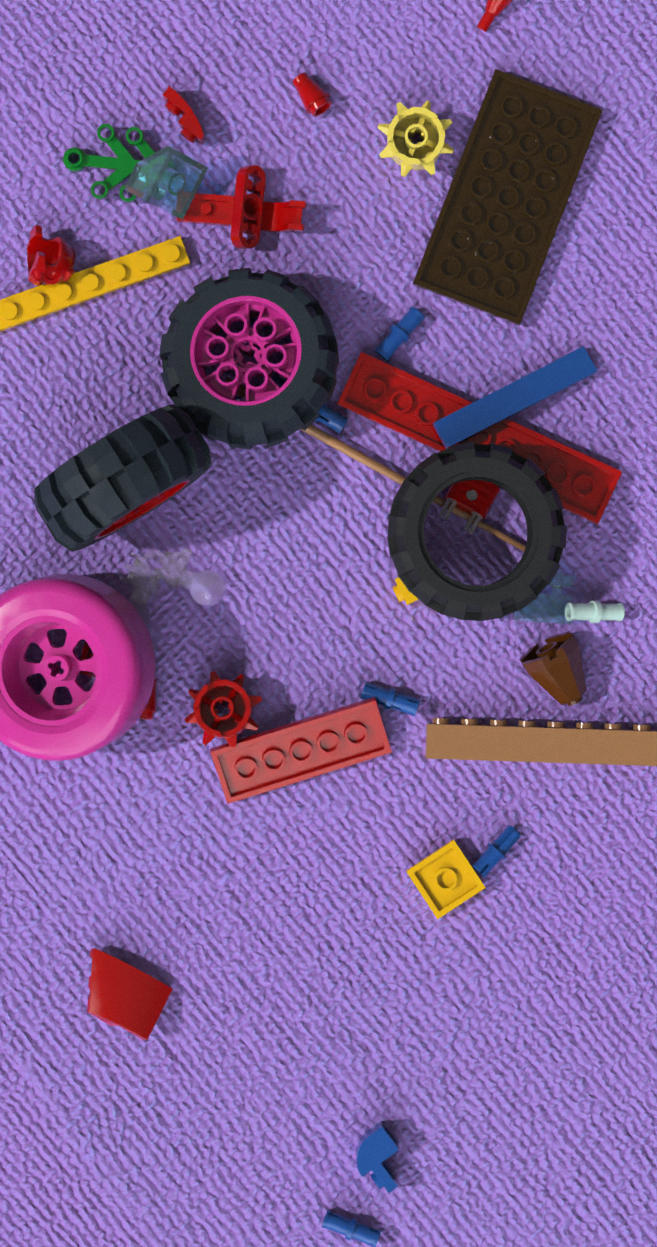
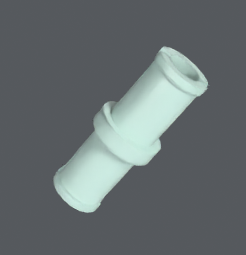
M590 601L589 603H567L565 606L567 621L589 620L590 623H599L601 620L622 621L625 615L622 603L601 604L599 601Z

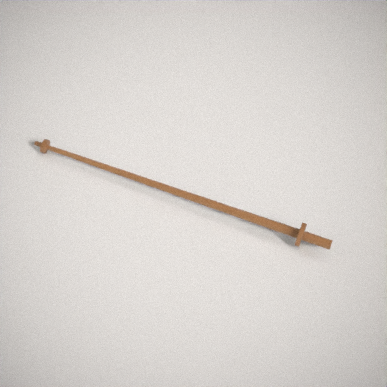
M227 377L224 382L229 383L232 382L233 379ZM240 384L237 395L246 400V387ZM312 424L305 431L300 429L401 485L406 477ZM436 496L433 502L443 507L446 500ZM457 506L452 510V513L467 521L471 517V514ZM479 521L477 525L479 528L524 552L525 545L485 522Z

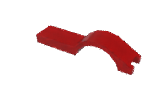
M180 192L177 221L181 223L231 226L234 196ZM247 199L244 203V210L250 215L252 204ZM295 200L288 202H263L260 231H304L305 225L301 224L302 210L307 208V202Z

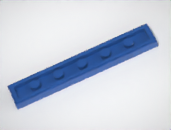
M583 346L434 422L433 427L444 447L448 449L596 374L598 370Z

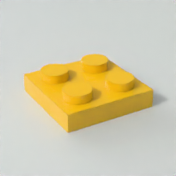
M454 839L406 870L437 919L485 889L484 884Z

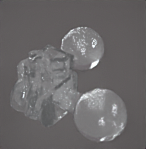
M189 548L173 553L170 551L162 553L158 550H151L145 553L143 557L130 553L136 560L133 565L125 564L124 566L130 571L128 577H119L120 580L135 587L131 597L127 598V600L139 612L146 625L149 621V611L146 603L150 595L157 596L160 590L158 580L165 579L169 586L176 589L179 585L188 588L193 600L203 606H213L220 602L226 590L225 581L217 572L204 570L196 574L187 569V564L192 557V551ZM159 557L162 567L155 568L151 572L152 567L149 565V561H155Z

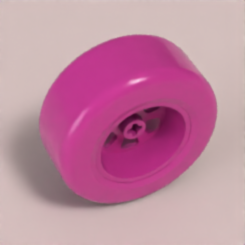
M76 574L48 575L23 582L0 594V741L25 756L48 761H64L91 754L124 735L142 715L149 701L156 670L152 639L144 620L135 607L121 593L109 585L96 579ZM64 629L67 636L63 647H54L48 636L49 630ZM82 639L88 643L93 652V657L90 659L80 660L74 652L75 647ZM32 642L36 643L44 652L40 663L30 662L25 657ZM57 662H62L61 668L64 669V671H59L60 666L57 664ZM80 671H88L95 674L96 678L90 691L84 690L78 684L77 677ZM40 673L45 678L47 684L40 694H37L28 678L30 675ZM57 687H67L72 696L71 704L61 705L55 703L54 697Z

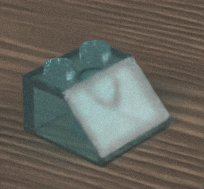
M166 146L136 163L124 190L183 220L208 167L174 148Z

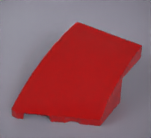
M92 948L90 951L92 968L88 983L90 995L88 997L87 1012L110 1026H120L138 1038L148 1040L173 989L143 971L105 952Z

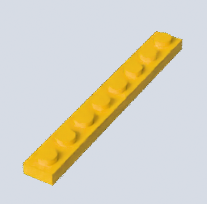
M181 236L74 273L66 282L61 280L54 285L43 284L1 299L0 332L190 265Z

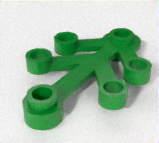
M109 124L99 126L97 135L102 142L107 143L118 158L87 155L76 147L68 149L63 156V162L71 172H80L85 167L116 170L105 180L96 181L92 184L91 193L98 200L105 199L110 190L133 172L145 173L132 185L125 184L120 188L119 194L121 199L126 203H132L136 200L137 195L151 183L168 182L173 177L175 171L173 161L164 154L156 155L144 140L142 131L137 127H131L127 130L126 139L130 145L138 148L146 161L134 160L117 139L113 127ZM110 129L111 136L103 138L101 136L102 130ZM138 132L140 134L139 140L131 141L129 139L130 134ZM73 154L80 156L79 161L75 164L69 161L70 156ZM159 163L165 165V170L162 173L155 171V166ZM97 186L105 187L104 194L96 195L95 188ZM126 189H132L134 191V194L131 198H125L123 196V192Z

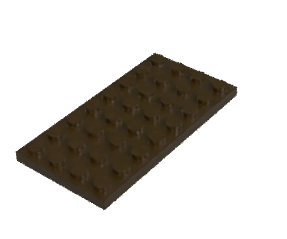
M495 69L412 285L520 326L603 110Z

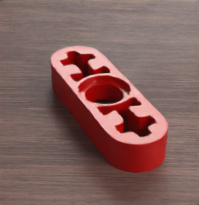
M258 165L241 167L236 177L230 237L233 245L238 249L254 248L260 239L266 176L264 170ZM249 174H250V177H252V178L254 179L253 182H252V180L249 179ZM247 199L252 204L250 215L244 210V203ZM243 232L248 236L247 240L243 237Z

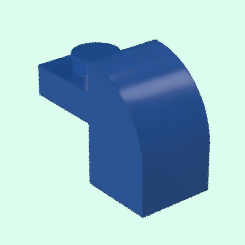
M382 1121L361 1137L356 1150V1159L361 1176H365L372 1170L373 1173L370 1176L379 1189L384 1187L390 1193L398 1187V1182L383 1161L399 1150V1144Z

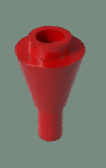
M487 0L486 11L477 27L487 32L495 16H498L513 0Z

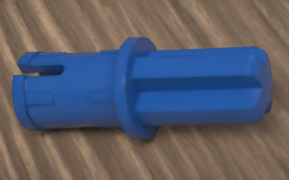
M507 826L492 844H487L488 849L472 867L486 878L501 859H506L504 855L520 838V833L514 827Z

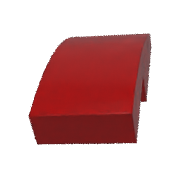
M169 86L163 93V98L166 102L165 108L177 117L179 114H182L183 116L178 121L179 127L182 129L180 134L189 142L194 143L197 141L202 145L205 142V137L197 117L186 101Z

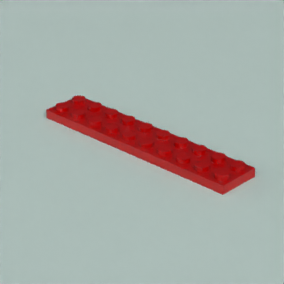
M361 352L337 405L440 452L446 448L433 427V423L472 402ZM509 419L459 443L474 442V444L488 445L493 443L513 449L514 453L525 459L529 458L545 472L543 475L553 489L556 488L564 507L563 509L595 524L599 523L622 473L618 469Z

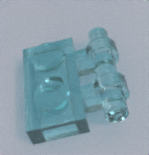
M556 572L553 580L548 584V586H552V594L540 593L537 596L538 598L520 611L513 612V620L571 624V621L566 620L565 606L567 603H572L573 596L561 595L562 587H573L574 576Z

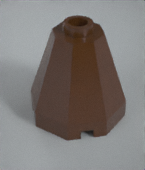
M568 631L545 639L547 644L541 648L536 644L519 660L526 672L561 705L567 704L572 706L583 699L582 695L586 692L580 648L575 637Z

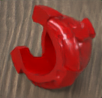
M35 225L30 232V239L27 244L29 281L36 286H40L43 283L54 285L61 280L68 281L75 272L73 269L76 258L75 250L61 237L54 239L43 238L42 226Z

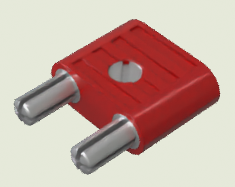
M468 480L453 484L444 497L446 502L439 516L442 518L448 505L451 503L443 518L447 520L453 508L457 506L471 514L464 528L466 532L476 517L468 532L472 534L480 519L484 520L500 492V488L493 483L480 480Z

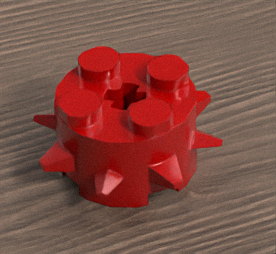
M213 671L210 672L209 684L204 685L201 690L189 689L188 693L195 700L193 705L194 712L185 718V722L199 724L204 730L202 741L204 745H207L214 738H218L221 740L226 739L229 745L235 748L238 735L242 734L246 729L258 730L259 726L252 719L253 707L259 704L262 698L261 696L248 695L243 689L244 675L240 674L233 681L221 680L216 672ZM225 703H229L230 713L220 717L217 707L219 704L224 706Z

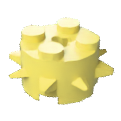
M427 100L422 107H411L410 109L401 102L397 103V115L393 118L390 124L378 125V129L388 136L387 146L379 154L380 157L392 158L396 164L401 166V176L403 177L410 170L418 171L425 169L430 175L435 174L434 163L438 160L440 154H449L454 151L452 147L444 142L445 131L452 124L451 119L439 120L438 116L431 111V102ZM415 134L421 135L420 140H423V142L413 144L408 137L413 138Z

